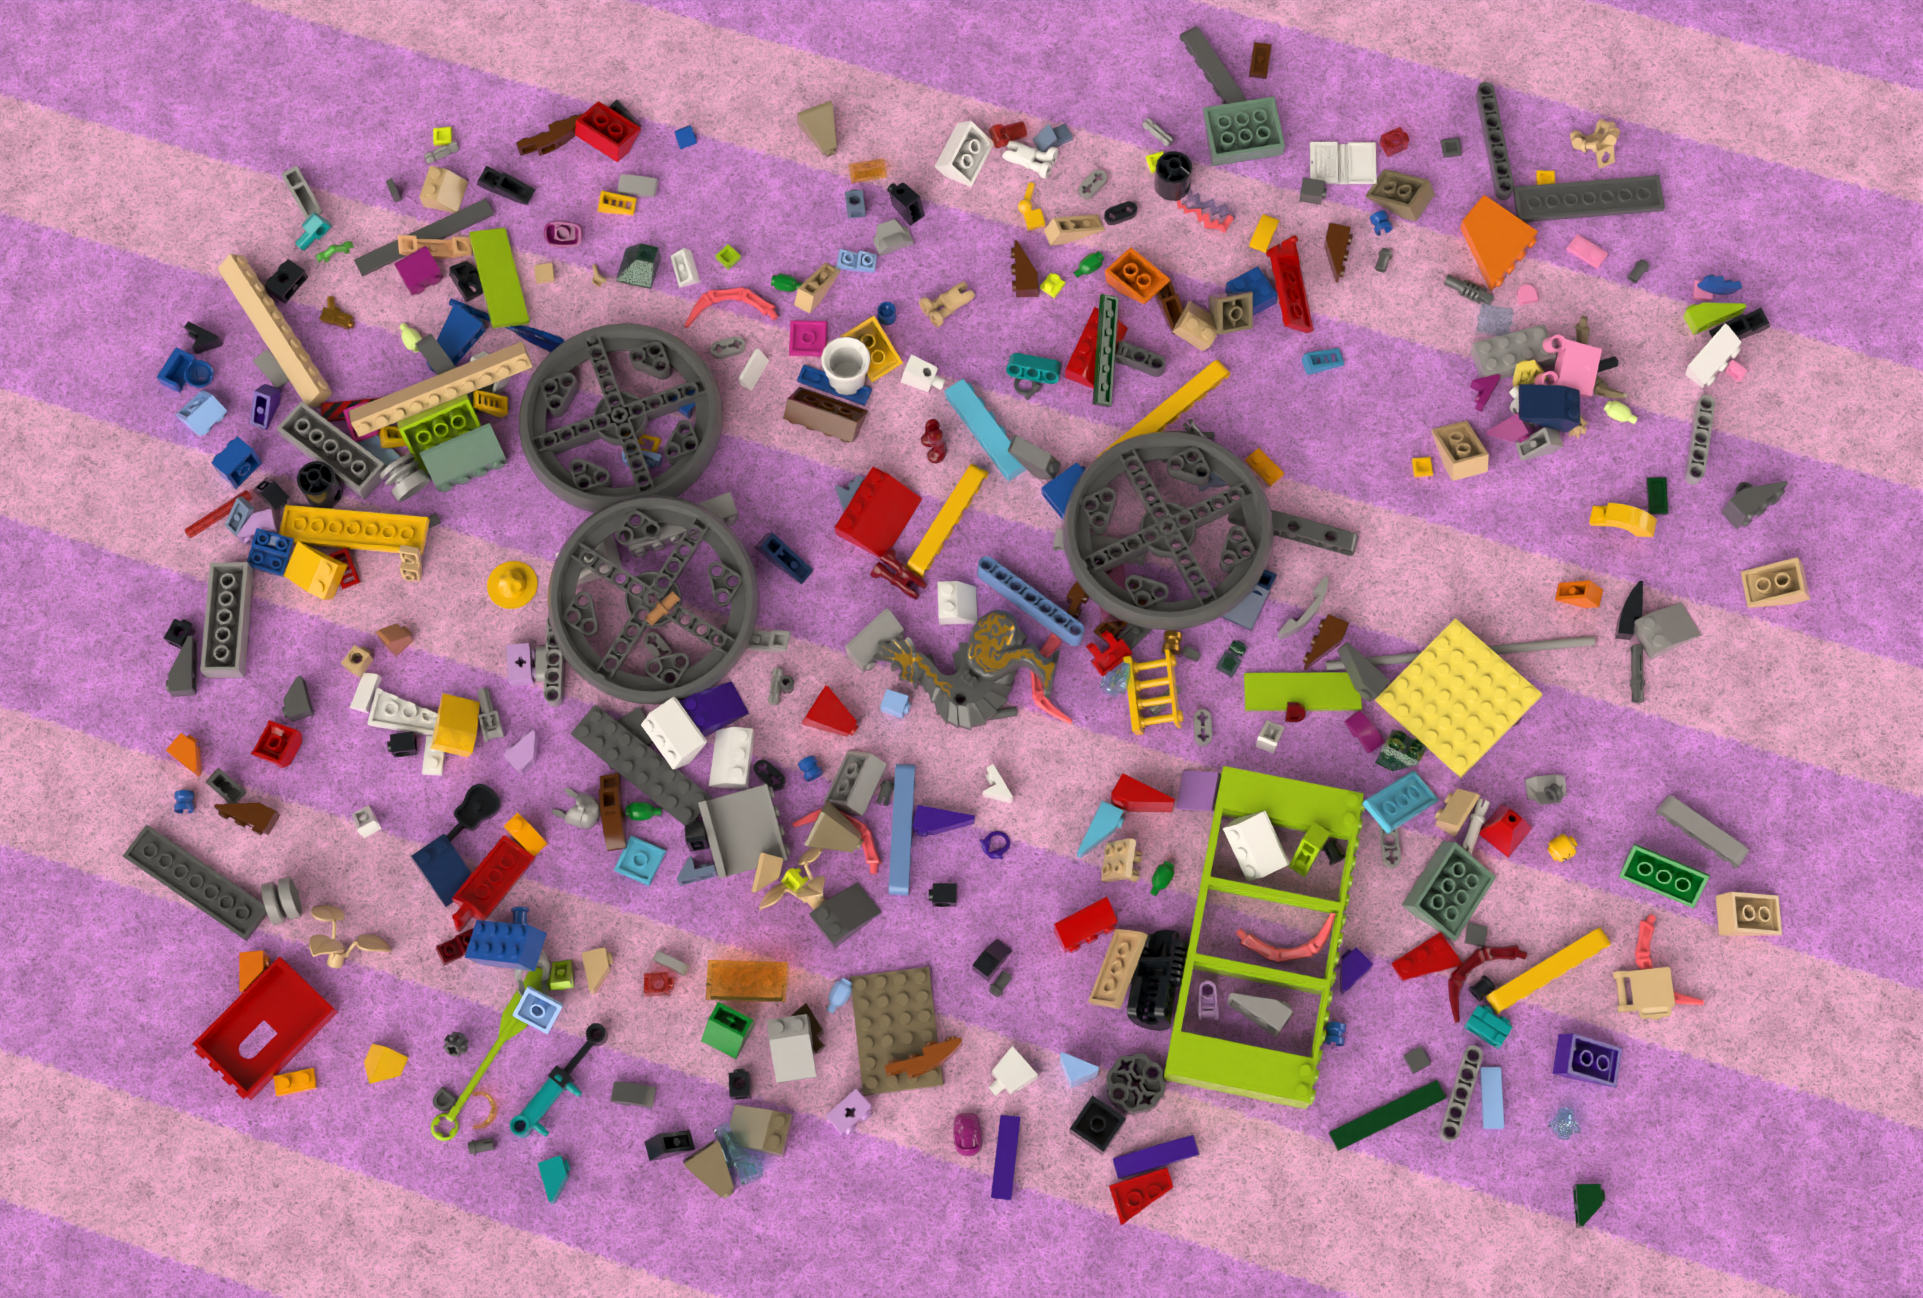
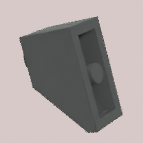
M301 675L297 676L283 699L285 705L282 707L283 714L291 722L314 715L305 680Z

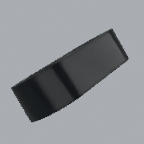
M1127 201L1110 207L1104 213V220L1108 225H1116L1130 220L1137 215V205L1134 202ZM1126 208L1132 209V213L1126 211ZM1112 213L1113 215H1116L1115 219L1109 217V214Z
M763 759L758 760L754 764L756 776L765 784L772 787L775 791L784 788L786 783L785 777L772 764ZM760 765H761L762 767L766 765V770H767L769 773L766 774V773L763 772V771H761V772L759 773V768H758V767H759ZM773 776L776 779L780 777L781 784L773 785L774 782L770 777Z

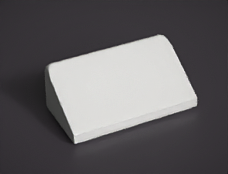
M683 248L670 256L679 288L700 282L691 250Z
M755 349L739 376L740 385L749 390H753L769 362L768 358L759 349Z
M363 672L350 708L366 713L369 712L376 688H378L382 679L380 675Z

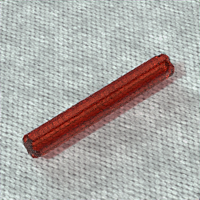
M247 490L243 491L185 528V533L189 538L194 537L230 514L237 497L243 496L249 502L252 500V496Z

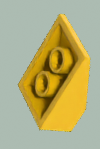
M875 316L868 317L840 335V337L858 339L867 347L870 354V364L866 375L871 382L876 381L903 364Z
M298 541L283 576L305 591L323 600H330L336 594L347 564Z
M442 693L430 749L469 757L473 753L477 735L480 702Z

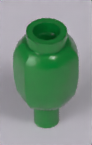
M1099 251L1089 253L1080 261L1079 268L1073 272L1074 275L1079 278L1083 274L1088 275L1095 272L1102 266V261L1105 260L1103 255Z
M783 273L773 275L771 279V286L783 292H794L803 284L798 283L795 277Z
M633 802L630 805H626V817H630L632 820L642 821L651 819L653 815L661 816V808H653L649 803Z
M1164 861L1163 864L1158 865L1151 879L1153 886L1150 891L1151 895L1156 897L1160 890L1165 889L1174 876L1173 869L1175 866Z

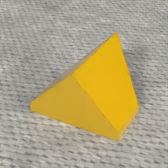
M372 1044L364 1060L369 1084L401 1076L408 1057L385 1046Z

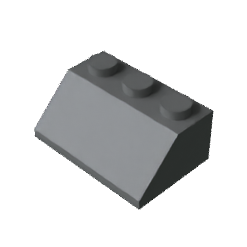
M888 608L883 610L845 646L847 658L863 673L866 670H872L877 664L873 659V655L879 652L878 641L890 643L892 638H896L899 641L904 639L903 627Z
M847 751L823 802L825 803L826 800H829L835 807L843 811L863 816L887 764L871 753Z

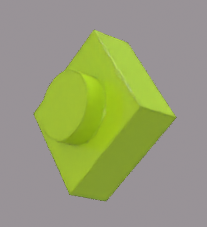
M727 244L715 255V258L729 270L741 259V255Z

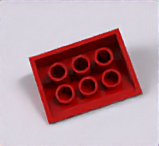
M872 466L835 525V534L881 558L890 547L893 548L922 501V498L891 475Z

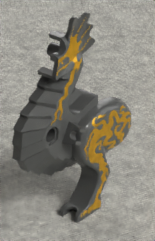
M993 610L981 616L975 623L968 643L959 642V651L953 653L956 673L953 675H944L939 672L935 666L932 654L924 655L922 652L916 651L910 637H907L904 641L892 638L890 643L878 641L879 652L873 655V659L875 661L892 663V672L899 668L901 670L899 680H906L912 683L914 689H918V685H922L924 692L929 694L931 703L935 704L937 715L941 716L945 724L949 723L956 728L961 727L971 731L973 727L986 725V721L995 716L997 711L1008 702L1007 697L1012 690V684L1019 668L1026 667L1035 673L1044 686V696L1050 699L1060 651H1054L1050 658L1044 657L1040 654L1034 643L1025 644L1027 636L1018 628L1016 619L1011 613L1003 610ZM962 697L966 701L959 704L956 702V699Z

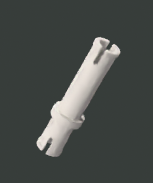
M1478 799L1474 814L1470 816L1471 823L1462 846L1465 851L1468 849V853L1471 856L1481 826L1485 824V815L1490 805V802L1485 800L1483 807H1481L1483 799Z

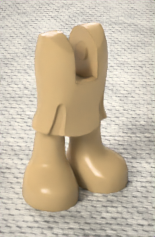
M963 281L953 286L947 292L940 294L938 298L932 301L927 297L919 299V305L927 317L929 316L932 324L939 328L943 325L944 319L969 303L975 297V294L972 290L961 294L968 287L966 282ZM942 305L944 306L943 309H941V310H939V311H936V310H937L938 308H940Z

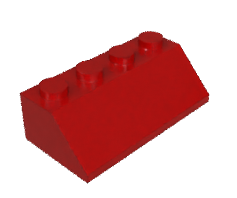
M1094 307L1065 369V378L1094 389L1099 309ZM1118 319L1115 353L1118 349V342L1123 341L1128 330Z

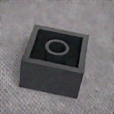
M1092 1095L1070 1127L1069 1133L1101 1155H1104L1125 1124L1126 1118Z

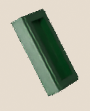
M1647 477L1648 513L1668 515L1666 478Z

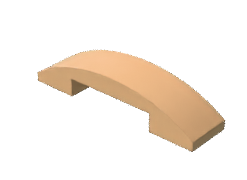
M398 235L399 254L408 256L424 246H427L434 259L472 255L470 237H452L451 240L417 239V236Z

